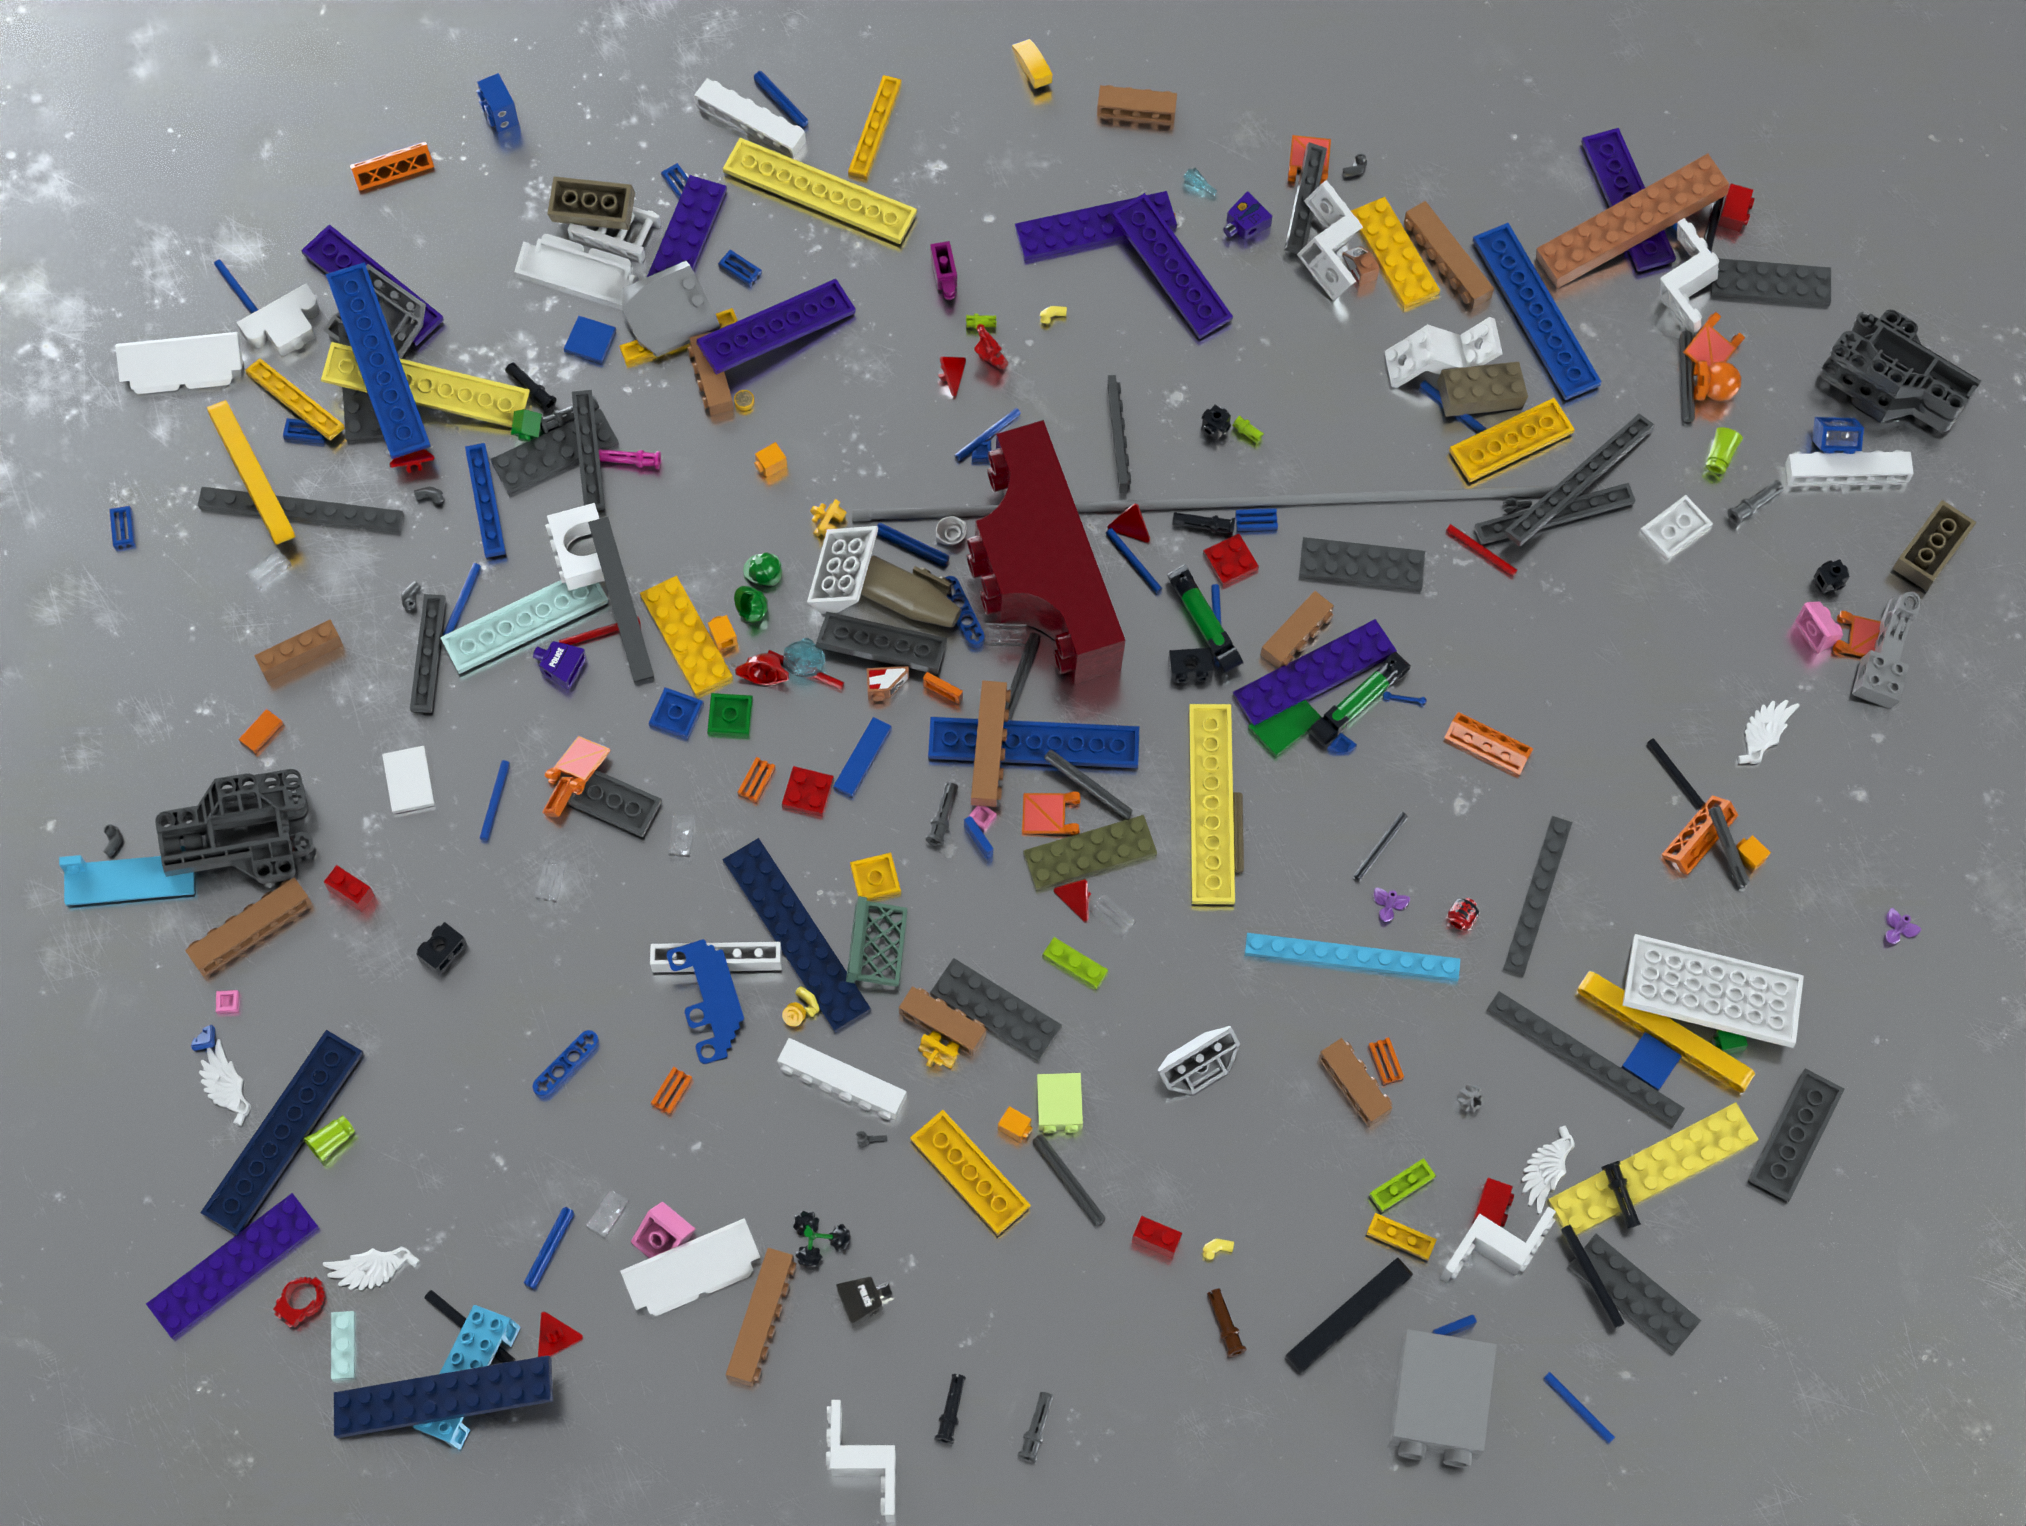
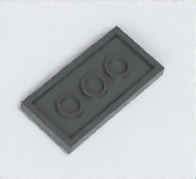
M595 770L586 782L583 792L580 795L572 793L567 804L643 837L661 805L662 799Z

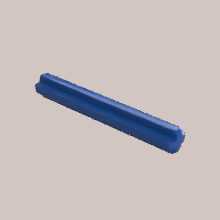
M762 71L754 74V80L798 126L804 128L808 125V119Z
M882 523L877 524L879 528L877 535L942 566L948 564L949 555Z
M568 1207L562 1208L524 1281L525 1286L534 1289L538 1284L574 1215L572 1209Z

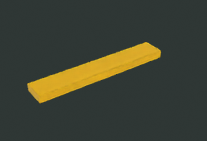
M886 75L882 76L851 161L848 175L867 180L901 87V79Z
M733 308L716 313L720 329L738 321ZM637 340L619 345L626 365L654 356L653 352L640 346Z
M261 358L245 370L250 378L329 441L345 429L343 423Z

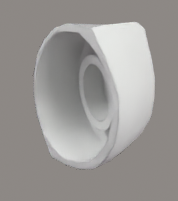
M954 516L941 519L936 527V542L947 546L960 543L966 536V522Z

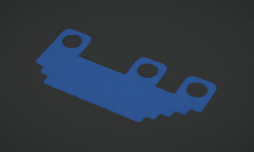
M704 939L669 950L667 958L673 971L693 966L704 1002L685 1008L684 1013L689 1027L697 1028L711 1023L715 1036L696 1044L699 1061L706 1064L727 1057L726 1050L732 1046L730 1040L736 1037L734 1031L740 1028L739 1022L744 1020V1016L723 950L716 951L714 945L707 946ZM682 952L685 954L686 961L683 965L677 966L673 963L672 956L674 953ZM693 1009L703 1011L704 1018L701 1022L695 1023L690 1019V1012ZM706 1044L712 1045L715 1049V1054L711 1058H705L701 1054V1048Z

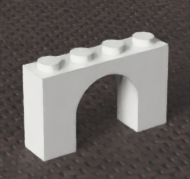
M595 503L548 515L549 524L545 525L548 537L553 536V540H550L552 551H557L558 555L554 556L557 568L562 567L563 571H560L559 575L562 584H567L568 591L605 581L597 553L577 556L567 551L572 541L581 536L591 534L588 522L599 519Z

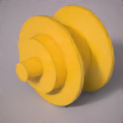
M797 1002L788 1004L782 1012V1018L789 1026H798L806 1017L805 1008Z

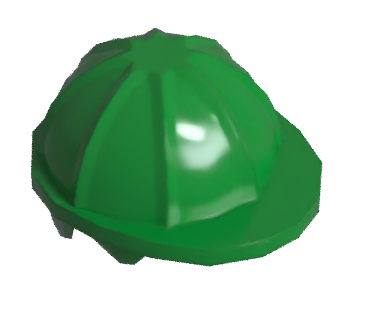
M768 552L756 554L750 557L744 564V576L755 584L774 586L781 580L782 564L774 554Z
M749 586L737 588L734 594V602L739 616L743 617L746 622L755 623L761 621L768 611V600L764 593Z

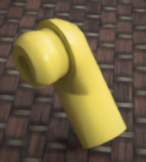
M1050 306L1039 315L1041 316L1040 322L1049 324L1053 316L1066 317L1067 307Z
M802 986L797 988L796 996L804 1000L808 1005L805 1008L806 1014L809 1017H814L820 1010L815 995Z
M1213 1239L1203 1247L1204 1258L1214 1259L1215 1253L1220 1250L1233 1252L1234 1241Z

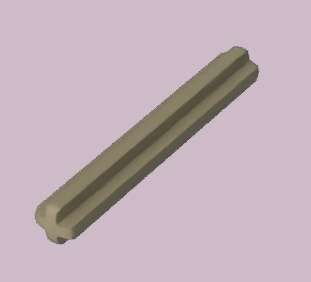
M1234 792V873H1242L1244 871L1243 794Z

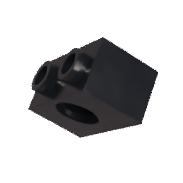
M1211 647L1169 650L1168 661L1171 681L1184 683L1188 680L1207 681L1212 679ZM1193 664L1195 668L1189 669L1186 665Z
M444 922L433 930L427 942H423L418 947L416 955L420 962L439 976L467 943L464 936ZM437 945H445L444 949H442L441 951L435 950Z

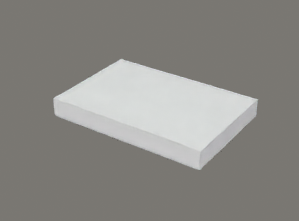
M1685 495L1643 526L1639 532L1667 561L1711 528L1713 523Z
M424 746L382 754L393 814L435 806Z

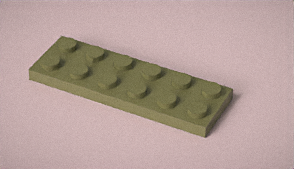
M1144 815L1023 850V855L1035 890L1039 891L1156 856L1157 850Z

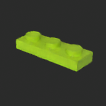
M1053 937L1042 954V957L1096 990L1108 974V969Z
M1423 1158L1370 1192L1369 1196L1382 1213L1435 1179L1436 1175Z

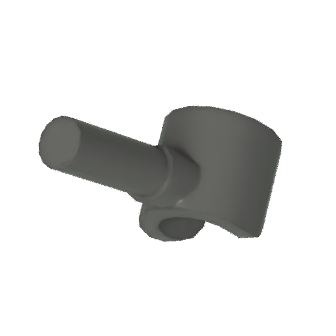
M1513 497L1503 502V504L1509 505L1504 510L1507 513L1520 506L1532 505V501H1517Z
M864 1131L856 1133L858 1137L865 1136L864 1141L857 1142L862 1147L867 1146L869 1142L887 1141V1135L868 1136Z

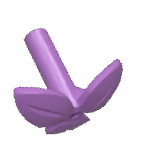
M1376 887L1374 889L1376 903L1385 905L1379 911V916L1384 922H1389L1394 918L1392 908L1402 910L1410 902V897L1397 895V892L1394 890L1388 894L1381 888Z
M1894 908L1889 909L1887 924L1894 927V929L1886 932L1888 943H1898L1900 941V933L1910 938L1919 934L1922 929L1916 924L1909 923L1911 921L1909 915L1901 917Z

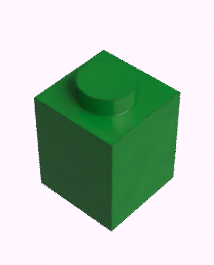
M526 409L514 411L511 435L517 436L518 440L526 442L533 438H539L542 414Z
M1717 1029L1712 1037V1045L1727 1054L1744 1052L1748 1046L1746 1036Z

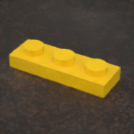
M1375 1213L1366 1234L1426 1261L1429 1260L1437 1240Z

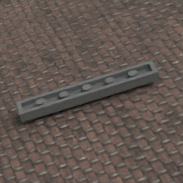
M1310 142L1306 145L1284 249L1298 254L1308 242L1314 213L1304 200L1320 185L1327 148Z
M1108 375L1107 389L1119 493L1127 492V487L1131 484V474L1126 471V466H1129V456L1124 453V448H1127V438L1122 435V430H1125V420L1120 417V412H1123V402L1118 399V394H1121V384L1116 381V375Z
M592 390L573 391L572 402L584 506L595 503L597 510H604L605 504Z
M424 594L410 702L411 712L432 713L441 642L440 637L446 602L445 595Z

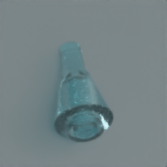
M1196 167L1193 170L1189 168L1183 176L1185 179L1184 184L1204 190L1212 197L1217 193V190L1208 184Z

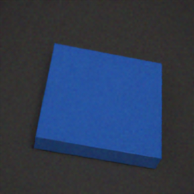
M578 316L564 346V352L602 364L616 333V327Z
M665 687L651 716L649 726L688 740L704 702Z
M1645 1032L1621 1068L1659 1091L1682 1056Z

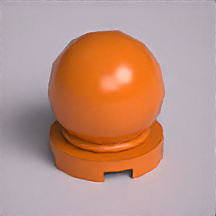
M1696 361L1693 376H1697L1696 385H1694V400L1704 401L1705 397L1708 396L1712 400L1721 402L1733 398L1741 388V375L1733 364L1720 361L1714 362L1708 367L1706 361Z

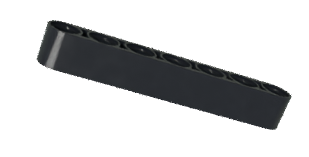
M1396 1258L1291 1349L1285 1357L1301 1374L1408 1281L1413 1273L1399 1258Z

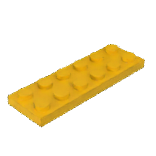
M1386 197L1351 210L1363 226L1359 231L1404 309L1440 293L1439 287Z
M1552 398L1451 446L1449 451L1470 483L1573 434L1575 429L1556 399Z
M677 575L640 593L641 599L695 696L733 679L729 668Z
M941 1110L910 1137L913 1144L997 1236L1031 1207L1028 1201L944 1110Z

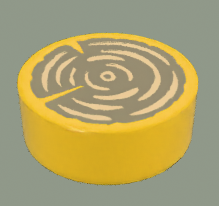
M748 390L738 391L734 396L736 408L741 411L750 410L754 406L753 394Z

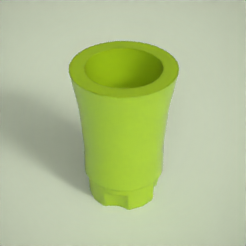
M1719 427L1716 429L1714 442L1706 464L1709 471L1715 474L1725 473L1735 451L1743 440L1741 434L1730 428Z
M342 1115L317 1132L305 1137L304 1141L317 1159L323 1163L335 1149L355 1133V1130Z

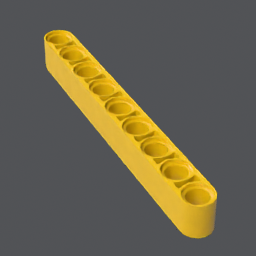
M224 400L206 407L275 545L295 538L294 531L227 401Z
M1589 971L1579 985L1577 991L1581 996L1643 1034L1645 1032L1680 1054L1683 1059L1732 1089L1744 1093L1755 1076V1072L1750 1067L1672 1019L1622 1006L1625 991L1600 975Z

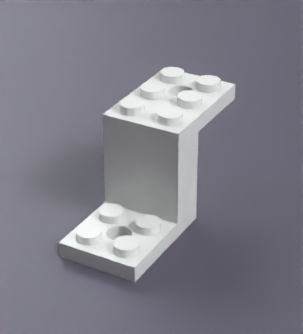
M1326 180L1304 200L1325 230L1315 236L1297 255L1334 301L1356 282L1351 272L1347 270L1334 252L1345 245L1363 226Z
M1683 218L1677 222V239L1691 256V259L1660 278L1659 294L1686 330L1692 333V338H1694L1701 329L1702 316L1696 308L1693 309L1691 307L1688 297L1718 279L1719 259L1714 252L1711 253L1708 250L1706 241L1702 237H1698L1694 225L1691 222L1688 223Z
M1488 317L1461 335L1427 324L1384 351L1391 386L1395 388L1400 387L1424 371L1440 375L1441 371L1445 369L1482 366L1503 354L1496 321L1492 317Z
M1550 1207L1546 1209L1526 1243L1479 1214L1444 1269L1440 1279L1448 1283L1450 1278L1455 1280L1464 1265L1462 1260L1467 1261L1473 1250L1514 1276L1517 1275L1519 1270L1524 1272L1533 1258L1530 1252L1536 1253L1544 1240V1237L1541 1235L1546 1236L1556 1221L1552 1218L1556 1211Z
M831 1400V1406H827L828 1424H831V1429H827L826 1436L827 1446L831 1447V1452H826L827 1470H831L832 1476H881V1492L885 1493V1498H881V1516H885L886 1522H895V1445H842L841 1400Z

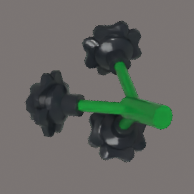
M801 1211L800 1215L794 1217L795 1223L793 1228L797 1230V1234H804L809 1238L808 1245L800 1247L799 1252L795 1254L800 1265L803 1264L805 1267L817 1266L819 1261L822 1260L823 1257L820 1254V1249L813 1246V1240L816 1238L829 1239L831 1241L830 1245L834 1246L836 1251L845 1250L850 1242V1231L845 1228L844 1224L835 1225L833 1232L829 1234L816 1233L819 1218L815 1217L813 1211Z

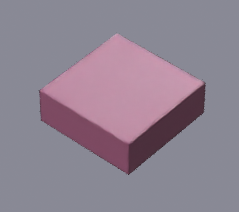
M976 806L969 816H972L980 830L985 832L997 817V814L986 806Z
M238 990L216 991V1013H239L240 992Z

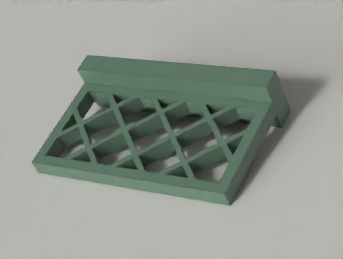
M858 896L854 911L846 982L854 983L855 980L898 987L908 908L867 901V897ZM869 908L877 909L882 915L874 920L869 914ZM893 912L901 913L902 918L897 923H894L888 915ZM884 918L891 925L885 931L877 924ZM872 926L879 933L873 939L866 933V930ZM893 929L899 935V939L895 942H892L886 935ZM881 937L889 945L883 950H880L875 943ZM869 945L877 952L871 958L864 952V949ZM892 948L897 954V958L890 962L884 953ZM879 956L887 964L881 969H878L872 962ZM869 964L875 973L872 975L861 974L862 968ZM890 968L895 974V978H885L882 972Z

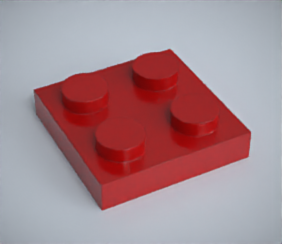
M1240 534L1203 550V555L1222 587L1259 569V565Z
M793 766L782 801V807L823 817L834 776Z

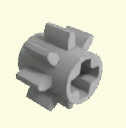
M1469 1084L1461 1088L1457 1094V1101L1461 1103L1460 1108L1475 1112V1109H1479L1484 1102V1095L1480 1094L1481 1088Z

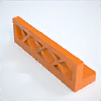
M423 142L350 165L360 191L433 168L434 164L427 144ZM425 153L429 164L420 166L414 162L418 155ZM402 160L410 163L407 171L404 172L395 169L398 162ZM383 166L391 169L389 176L385 178L376 175L379 168ZM367 172L372 175L369 183L361 185L358 174Z
M1460 712L1452 720L1444 737L1519 775L1534 749Z
M1712 795L1661 854L1662 857L1675 862L1680 871L1688 875L1719 839L1709 810L1714 804H1719L1729 827L1739 816L1731 801ZM1707 819L1705 823L1697 825L1701 820ZM1694 833L1692 838L1684 840L1688 835ZM1681 848L1677 855L1672 854L1675 850Z

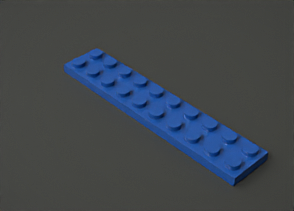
M1506 223L1474 236L1473 243L1563 398L1567 400L1601 386L1602 381L1510 224Z
M365 262L326 274L391 459L431 447Z
M930 717L928 759L975 761L978 719ZM1008 720V722H1004L1003 728L1007 729V740L1002 741V748H1006L1005 761L1000 762L1050 764L1044 757L1049 750H1053L1070 764L1076 766L1138 768L1140 726Z

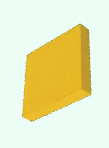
M891 852L850 862L858 896L867 897V901H873L901 894Z

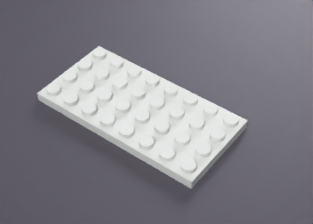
M1635 934L1632 942L1622 1006L1794 1048L1804 976Z

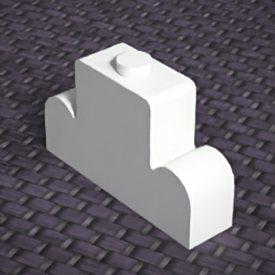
M305 283L236 323L241 334L251 347L261 348L266 345L269 339L281 356H285L294 350L301 349L306 343L315 339L313 328L307 319L316 317L320 308L314 293Z

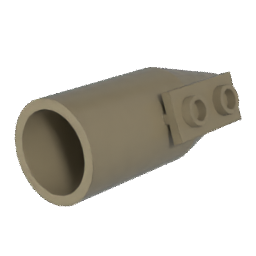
M875 555L870 558L861 595L910 619L951 628L956 625L962 611L961 608L947 597L951 593V583L942 576L937 577L923 567L918 568L914 566L913 573H910Z

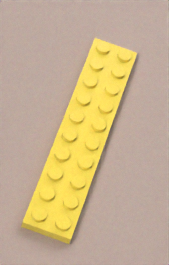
M739 138L723 167V172L898 244H901L917 214L916 208L743 138Z
M331 342L321 382L368 393L351 346ZM400 359L416 405L511 428L514 411L526 409L530 393L529 389Z
M1189 704L1192 904H1235L1231 704Z
M1735 1102L1621 1161L1619 1166L1623 1177L1628 1181L1626 1188L1633 1206L1758 1142L1759 1139ZM1601 1171L1547 1200L1550 1207L1556 1211L1555 1216L1562 1228L1571 1224L1576 1235H1579L1621 1213L1615 1193L1608 1187L1609 1181L1605 1171Z

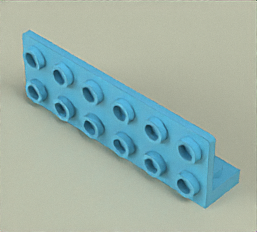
M180 846L182 852L186 851L185 846ZM81 855L59 857V865L64 871V903L66 906L194 894V872L166 877L161 856L87 863Z
M473 1305L439 1374L489 1366L500 1343L511 1347L521 1327L509 1317ZM464 1417L413 1426L416 1430L441 1439L458 1450H461L470 1432V1429L462 1424Z

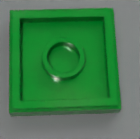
M711 693L707 733L711 735L749 737L753 696Z

